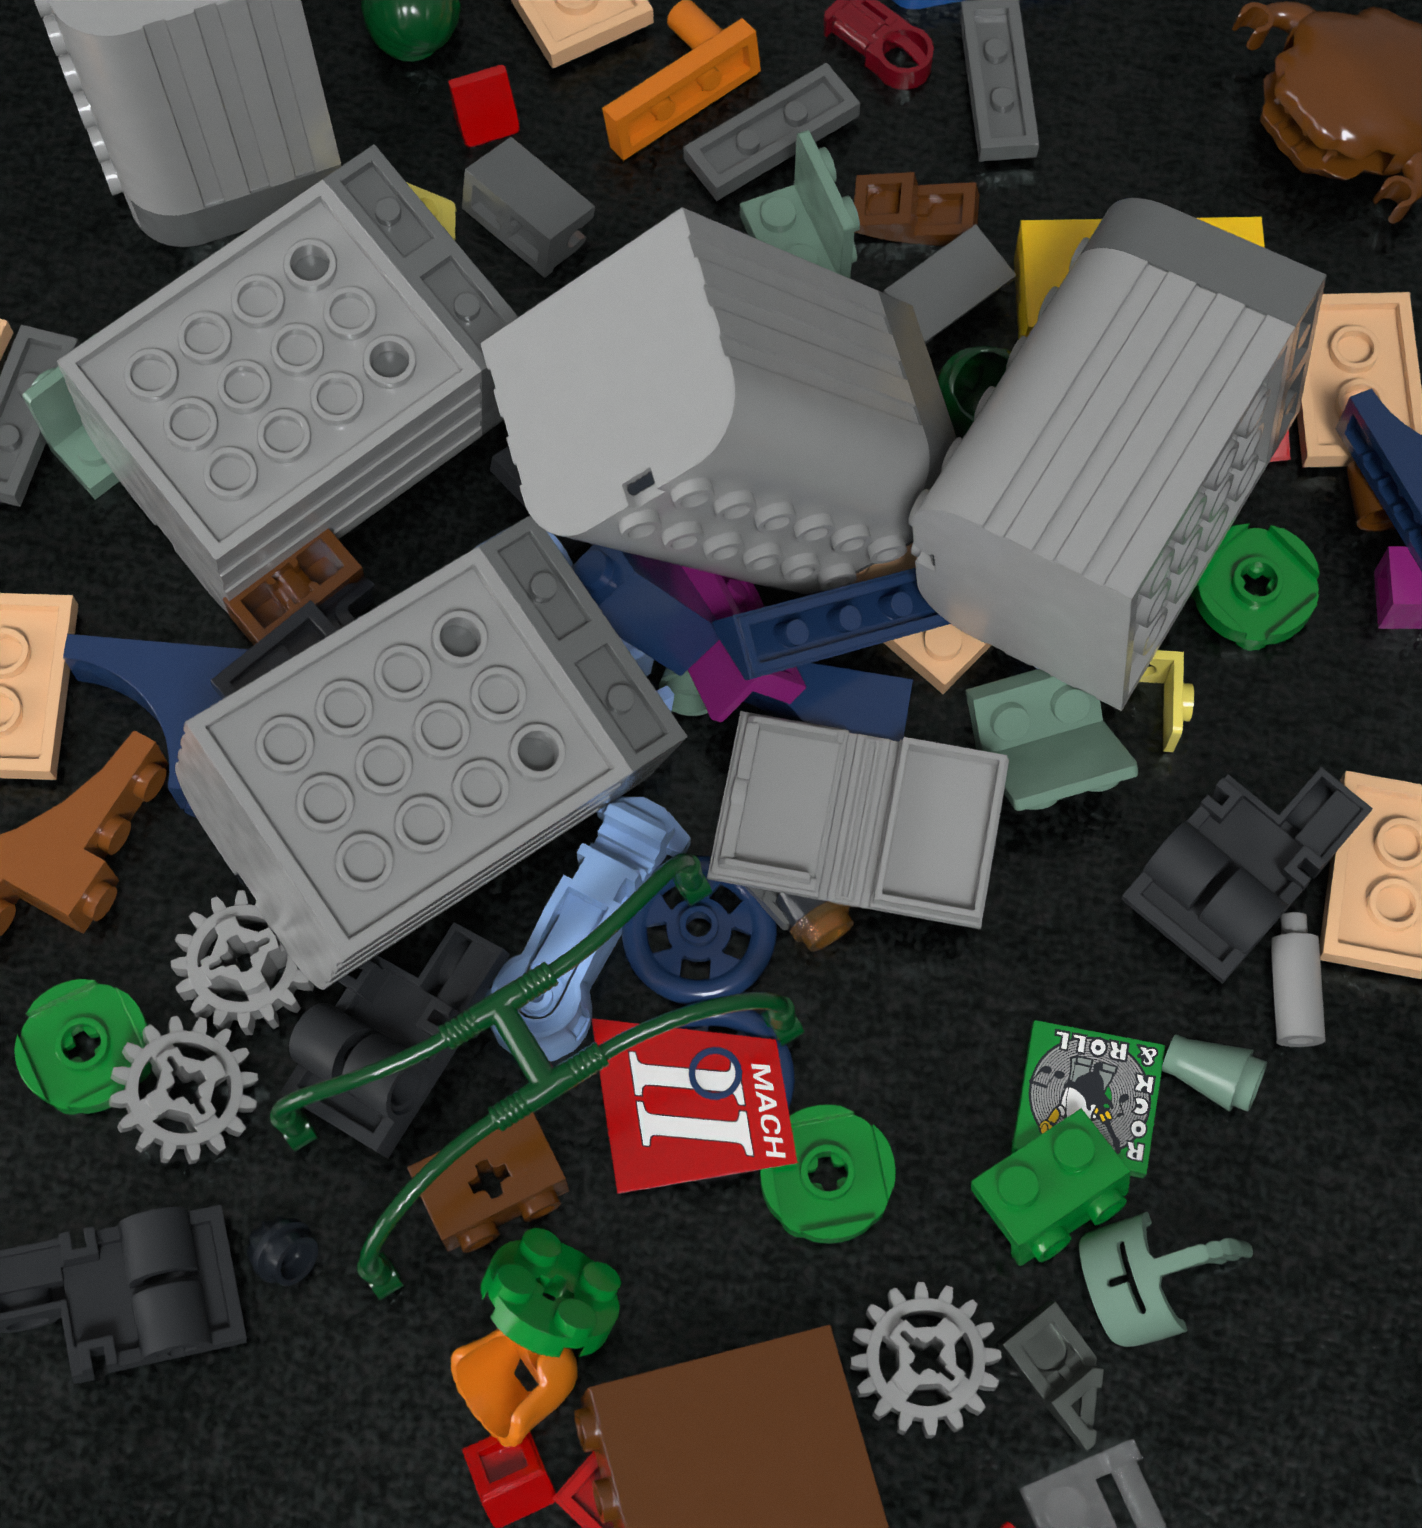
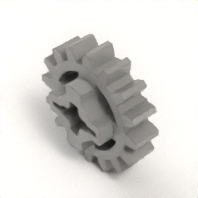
M245 890L237 891L235 906L227 908L216 896L211 899L214 914L206 919L203 915L196 912L189 916L197 929L194 935L177 934L176 943L187 953V956L172 960L171 968L178 976L188 977L176 986V989L184 1001L195 999L191 1006V1011L198 1019L199 1017L207 1018L214 1012L213 1024L220 1032L225 1028L229 1029L233 1020H238L240 1028L245 1035H253L255 1020L263 1017L275 1029L279 1027V1018L276 1011L284 1006L289 1011L298 1013L301 1007L294 997L295 991L297 989L313 991L314 984L302 973L288 955L255 905L251 904ZM257 924L268 928L256 932L243 928L241 925ZM218 937L212 954L205 958L209 947ZM249 953L253 967L248 971L241 972L239 969L240 963L237 958ZM286 966L280 981L272 989L271 987L278 970ZM233 992L248 997L249 1001H229L215 994L219 993L223 997Z
M174 1016L170 1018L167 1034L161 1036L158 1030L151 1024L144 1028L142 1034L146 1046L143 1049L129 1042L124 1046L122 1054L132 1065L131 1068L124 1066L113 1068L110 1079L118 1084L125 1085V1090L111 1095L109 1105L114 1108H127L128 1114L119 1122L117 1128L120 1133L137 1128L142 1133L135 1148L140 1153L155 1142L161 1145V1162L168 1163L176 1149H184L189 1164H193L199 1160L201 1145L206 1144L213 1153L218 1155L226 1148L221 1135L223 1131L239 1137L245 1130V1125L235 1115L237 1112L249 1113L255 1109L257 1101L242 1093L243 1089L255 1085L258 1081L257 1073L241 1072L239 1066L249 1055L247 1048L230 1052L225 1047L231 1035L229 1029H223L215 1038L206 1035V1018L199 1017L192 1031H183L179 1017ZM178 1048H194L211 1057L205 1061L183 1057ZM150 1061L153 1066L152 1071L157 1077L155 1090L140 1100L138 1093L140 1074ZM173 1076H178L183 1083H188L192 1080L196 1081L199 1088L192 1097L194 1104L190 1105L184 1097L177 1098L174 1101L169 1097L168 1093L175 1083ZM227 1080V1104L223 1114L218 1119L215 1115L217 1111L211 1103V1097L214 1088ZM164 1118L183 1122L190 1133L167 1131L155 1123Z
M917 1282L913 1299L908 1301L905 1300L897 1288L890 1290L888 1293L890 1310L885 1312L880 1307L871 1304L866 1311V1315L875 1328L873 1331L856 1329L852 1339L860 1346L867 1348L866 1354L854 1356L849 1362L850 1369L867 1373L868 1378L856 1389L858 1397L875 1394L880 1401L872 1416L878 1421L890 1411L899 1415L897 1433L902 1435L908 1430L912 1421L921 1422L925 1438H933L935 1436L938 1420L942 1419L945 1420L953 1432L961 1430L963 1420L960 1410L964 1407L969 1412L978 1416L985 1409V1405L976 1394V1391L978 1389L994 1391L999 1382L994 1376L984 1372L985 1366L997 1363L1001 1359L1000 1350L984 1348L983 1340L995 1329L992 1322L975 1326L970 1318L975 1312L977 1303L972 1299L960 1309L951 1305L953 1288L947 1285L940 1293L938 1299L929 1298L924 1282ZM914 1315H931L942 1320L936 1327L915 1328L906 1319L904 1321L902 1319ZM961 1337L964 1338L970 1353L971 1366L968 1379L964 1376L966 1373L956 1365L955 1345ZM881 1341L886 1343V1348L895 1355L896 1373L888 1383L884 1380L879 1365ZM930 1345L939 1352L935 1365L941 1372L937 1374L934 1370L928 1368L919 1375L910 1367L915 1355L909 1348L913 1346L916 1350L922 1352ZM915 1392H936L941 1398L947 1399L948 1402L936 1406H919L909 1403L907 1400Z

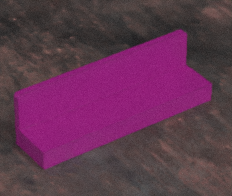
M682 566L717 620L765 607L753 583ZM720 640L688 669L711 719L717 722H723L753 691L791 704L807 688L797 667L745 681Z

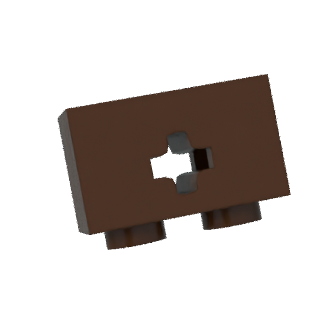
M328 528L229 601L226 597L222 600L231 619L251 643L255 645L310 600L319 607L346 585L354 583L364 576L361 565Z
M531 1113L505 1131L501 1132L500 1129H497L482 1139L448 1167L420 1196L448 1252L460 1246L463 1253H467L494 1241L500 1235L497 1227L521 1215L525 1222H530L554 1211L561 1205L559 1196L569 1192L566 1178L534 1113ZM439 1152L407 1167L411 1177L413 1178ZM492 1172L498 1180H503L501 1182L503 1194L493 1199L490 1198V1195L485 1190L481 1191L484 1188L481 1178Z

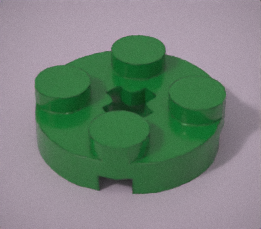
M1240 524L1230 527L1192 591L1191 596L1196 602L1199 613L1212 629L1223 637L1235 641L1242 649L1253 651L1260 650L1268 644L1283 642L1294 636L1305 626L1317 606L1319 597L1317 579L1320 574L1313 553L1293 533L1270 525L1268 530L1261 528L1248 529L1250 524ZM1247 573L1253 579L1259 578L1261 575L1267 577L1270 581L1265 589L1268 595L1259 596L1247 592L1244 589L1245 581L1241 576Z
M86 979L71 980L56 985L40 995L26 1013L29 1018L22 1028L21 1037L17 1034L14 1048L18 1071L25 1084L34 1094L64 1114H89L111 1108L109 1105L110 1096L125 1090V1085L118 1084L110 1079L113 1068L122 1066L131 1068L132 1064L124 1057L122 1050L127 1042L138 1045L142 1049L146 1046L142 1032L149 1025V1022L137 1003L127 993L118 988L115 989L110 985L98 984L95 980ZM85 1031L90 1038L100 1036L101 1045L95 1049V1056L85 1062L80 1057L69 1059L67 1052L76 1046L74 1036L77 1033ZM150 1061L143 1068L138 1084L146 1080L152 1068Z
M817 1105L790 1115L798 1163L760 1169L761 1190L770 1212L781 1222L783 1228L789 1234L817 1243L844 1242L865 1233L883 1216L895 1184L894 1157L884 1134L874 1125L871 1126L865 1119L854 1115V1111L842 1106ZM821 1157H830L833 1167H844L847 1172V1177L837 1180L836 1190L824 1191L820 1183H811L808 1177V1173L817 1170L818 1159Z
M533 1228L528 1229L521 1240L509 1242L498 1249L485 1272L480 1290L482 1300L487 1294L489 1295V1299L495 1307L490 1318L504 1335L532 1352L559 1358L564 1348L578 1349L584 1347L580 1356L594 1353L605 1343L618 1318L620 1305L617 1292L620 1288L621 1280L617 1272L609 1265L594 1262L580 1251L561 1243L550 1231ZM543 1293L554 1296L556 1298L555 1301L547 1299L543 1296Z

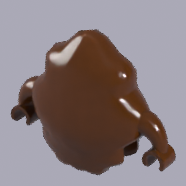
M1290 1L1276 2L1268 5L1259 2L1246 4L1242 7L1232 26V30L1236 31L1243 26L1255 30L1246 44L1249 50H1256L1263 44L1271 27L1279 28L1288 34L1283 52L1275 59L1276 71L1271 72L1264 78L1265 104L1260 121L1265 130L1274 138L1278 148L1291 159L1294 166L1302 173L1317 174L1344 182L1357 176L1359 173L1391 176L1402 172L1404 177L1396 175L1389 177L1373 198L1374 204L1384 198L1395 201L1398 206L1387 220L1393 224L1399 222L1412 204L1422 197V23L1404 19L1388 9L1374 6L1362 10L1357 15L1338 12L1316 11L1306 4Z

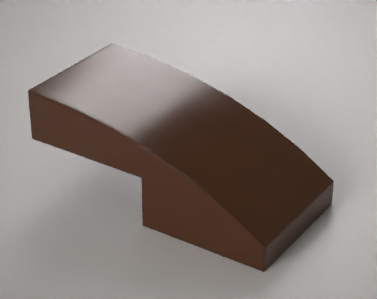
M914 172L857 175L854 205L860 220V230L855 233L896 242L946 246L975 224L977 225L980 196L976 182L918 185Z

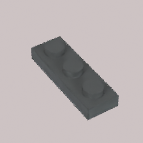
M1019 0L961 1L959 16L979 161L1035 158L1039 149V138Z
M826 62L683 147L684 161L714 199L718 201L795 155L797 133L809 130L814 141L817 142L859 117L860 102Z
M21 325L0 375V502L21 507L46 444V440L22 395L32 386L34 380L41 373L51 368H57V360L80 345L78 338Z

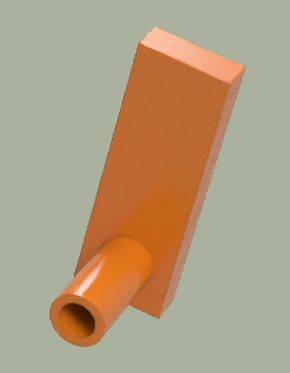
M682 0L672 8L668 15L667 24L693 50L602 108L610 148L623 161L761 72L756 31L743 18L722 30L691 0Z

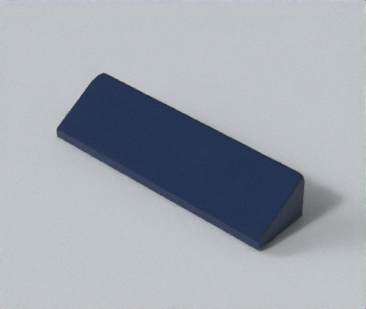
M916 568L712 621L718 638L745 681L951 624L940 616L921 595L917 586Z

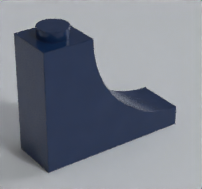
M1371 388L1349 397L1335 429L1422 571V435L1405 425L1392 414Z
M594 544L571 566L617 635L680 677L720 640L712 621L717 619L680 565Z
M67 634L63 659L77 681L94 683L118 691L140 704L159 722L166 739L169 754L168 789L180 809H185V813L196 817L181 789L175 771V765L179 761L177 758L178 752L182 748L180 744L181 738L185 735L183 730L184 724L189 719L223 700L212 688L210 680L249 649Z
M808 663L797 666L807 688L791 704L754 691L743 701L767 712L772 717L845 729L853 734L900 742V739L903 740L913 679Z

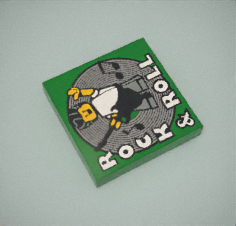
M1034 1020L1031 1027L1011 1153L1016 1152L1082 1108L1131 1171L1130 1176L1144 1178L1148 1168L1165 1045Z

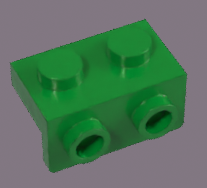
M1081 1108L972 1180L971 1191L1011 1243V1255L1018 1265L1022 1266L1034 1257L1039 1262H1044L1058 1254L1071 1241L1070 1233L1089 1220L1094 1225H1098L1118 1213L1127 1202L1124 1196L1129 1192L1131 1171Z

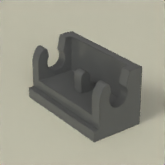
M512 137L465 169L462 209L544 278L553 272L554 267L572 255L586 241L587 237L578 229L585 226L594 217L595 206Z
M975 224L890 285L883 293L913 305L925 344H927L933 337L992 294L1010 284L1016 277V274Z

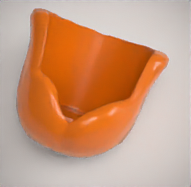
M497 1328L479 1340L458 1347L451 1354V1371L456 1388L464 1398L467 1407L471 1410L474 1417L481 1422L482 1426L493 1437L499 1440L501 1445L515 1447L523 1441L532 1428L559 1407L570 1394L577 1380V1360L570 1348H564L559 1358L537 1354L518 1345ZM520 1358L538 1383L533 1391H527L514 1375Z

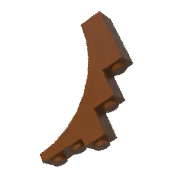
M134 730L107 764L65 801L24 825L0 834V936L5 933L12 923L16 912L15 904L19 898L83 934L93 920L98 921L106 915L115 900L117 893L115 886L119 879L104 859L108 854H115L123 846L131 830L130 820L143 801L149 802L158 794L166 778L165 768L168 762L155 741Z

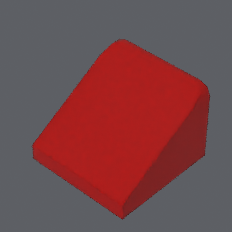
M504 65L494 66L448 81L454 117L467 147H474L519 132V120Z
M530 1431L523 1441L515 1447L503 1446L497 1438L491 1435L462 1449L481 1503L493 1527L502 1528L555 1502L552 1499L556 1495L555 1489Z

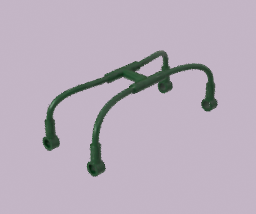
M680 853L670 858L604 922L573 948L549 965L546 962H542L534 969L529 970L528 973H524L516 980L511 981L469 1007V1009L453 1017L450 1021L438 1027L440 1032L383 1060L292 1092L275 1103L270 1112L271 1123L283 1134L290 1147L296 1152L318 1138L314 1127L301 1107L397 1073L435 1055L447 1047L454 1050L457 1046L462 1045L463 1042H467L469 1038L475 1037V1035L480 1034L481 1031H485L493 1025L528 1079V1084L513 1092L512 1095H508L500 1102H497L494 1106L489 1107L488 1111L490 1114L470 1126L434 1156L405 1185L377 1220L362 1247L357 1271L361 1278L369 1283L380 1300L404 1286L399 1273L384 1251L379 1253L393 1228L418 1197L448 1167L497 1129L503 1132L513 1124L518 1123L519 1120H523L525 1116H529L585 1081V1079L590 1078L591 1075H595L597 1071L609 1065L608 1060L649 1038L692 1022L732 1012L765 1009L766 1011L761 1013V1016L766 1025L774 1031L777 1036L776 1040L781 1047L805 1033L795 1015V1006L788 997L769 992L740 993L709 999L670 1011L638 1024L599 1046L594 1042L566 1061L553 1067L518 1010L538 998L541 994L556 987L559 984L557 979L598 950L671 880H673L678 891L690 907L712 894V889L702 873L700 860L695 855Z

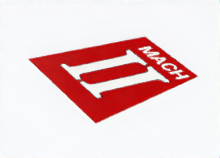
M592 1018L595 1042L599 1046L638 1024ZM674 1028L649 1038L608 1060L609 1065L599 1071L617 1193L798 1163L776 1039ZM711 1047L723 1048L733 1053L742 1069V1078L738 1088L730 1096L719 1100H711L700 1096L692 1088L689 1081L691 1061L699 1052ZM711 1054L704 1057L698 1063L695 1071L696 1080L700 1087L708 1092H723L732 1085L735 1079V1068L727 1057Z

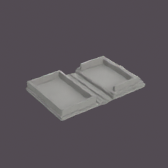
M741 711L707 879L818 899L840 905L867 908L981 929L1009 759L1007 755L907 737H904L903 740L900 739V742L873 736L853 734L845 729Z

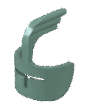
M1145 1212L1088 1232L1079 1242V1251L1086 1284L1104 1330L1114 1343L1120 1346L1133 1347L1188 1331L1185 1321L1177 1317L1165 1297L1161 1287L1162 1276L1202 1264H1223L1227 1260L1236 1261L1241 1257L1250 1258L1253 1255L1252 1246L1247 1241L1225 1238L1220 1242L1211 1241L1206 1245L1192 1246L1155 1258L1150 1254L1146 1227L1150 1226L1152 1222L1149 1213ZM1122 1242L1125 1243L1131 1271L1146 1308L1145 1313L1141 1312L1128 1282L1111 1287L1109 1284L1111 1279L1126 1275L1120 1251V1244Z

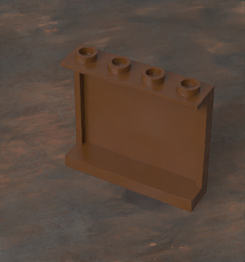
M830 1325L589 1387L581 1398L583 1408L574 1411L581 1447L584 1452L594 1450L601 1478L592 1481V1489L597 1512L603 1524L612 1521L614 1528H889Z

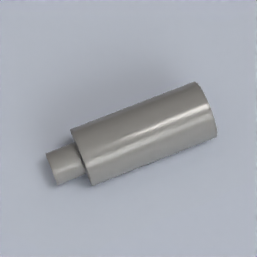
M1299 912L1285 913L1280 917L1281 935L1271 939L1277 1044L1288 1047L1315 1046L1325 1042L1319 937L1308 934L1306 914Z

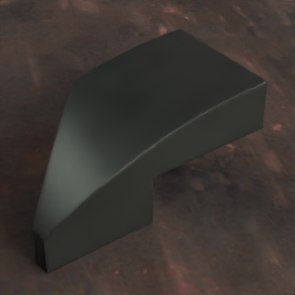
M1047 1301L996 1343L1061 1426L1081 1449L1088 1451L1096 1443L1097 1430L1093 1429L1097 1387L1102 1388L1104 1369L1096 1367L1097 1357L1058 1304L1054 1301Z

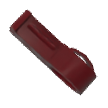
M836 0L825 11L824 35L827 37L833 32L866 57L865 66L878 75L884 84L894 89L908 90L917 88L929 77L934 50L931 38L923 30L912 26L880 1ZM901 47L914 59L917 66L911 68L896 67L890 64L884 55L893 48Z

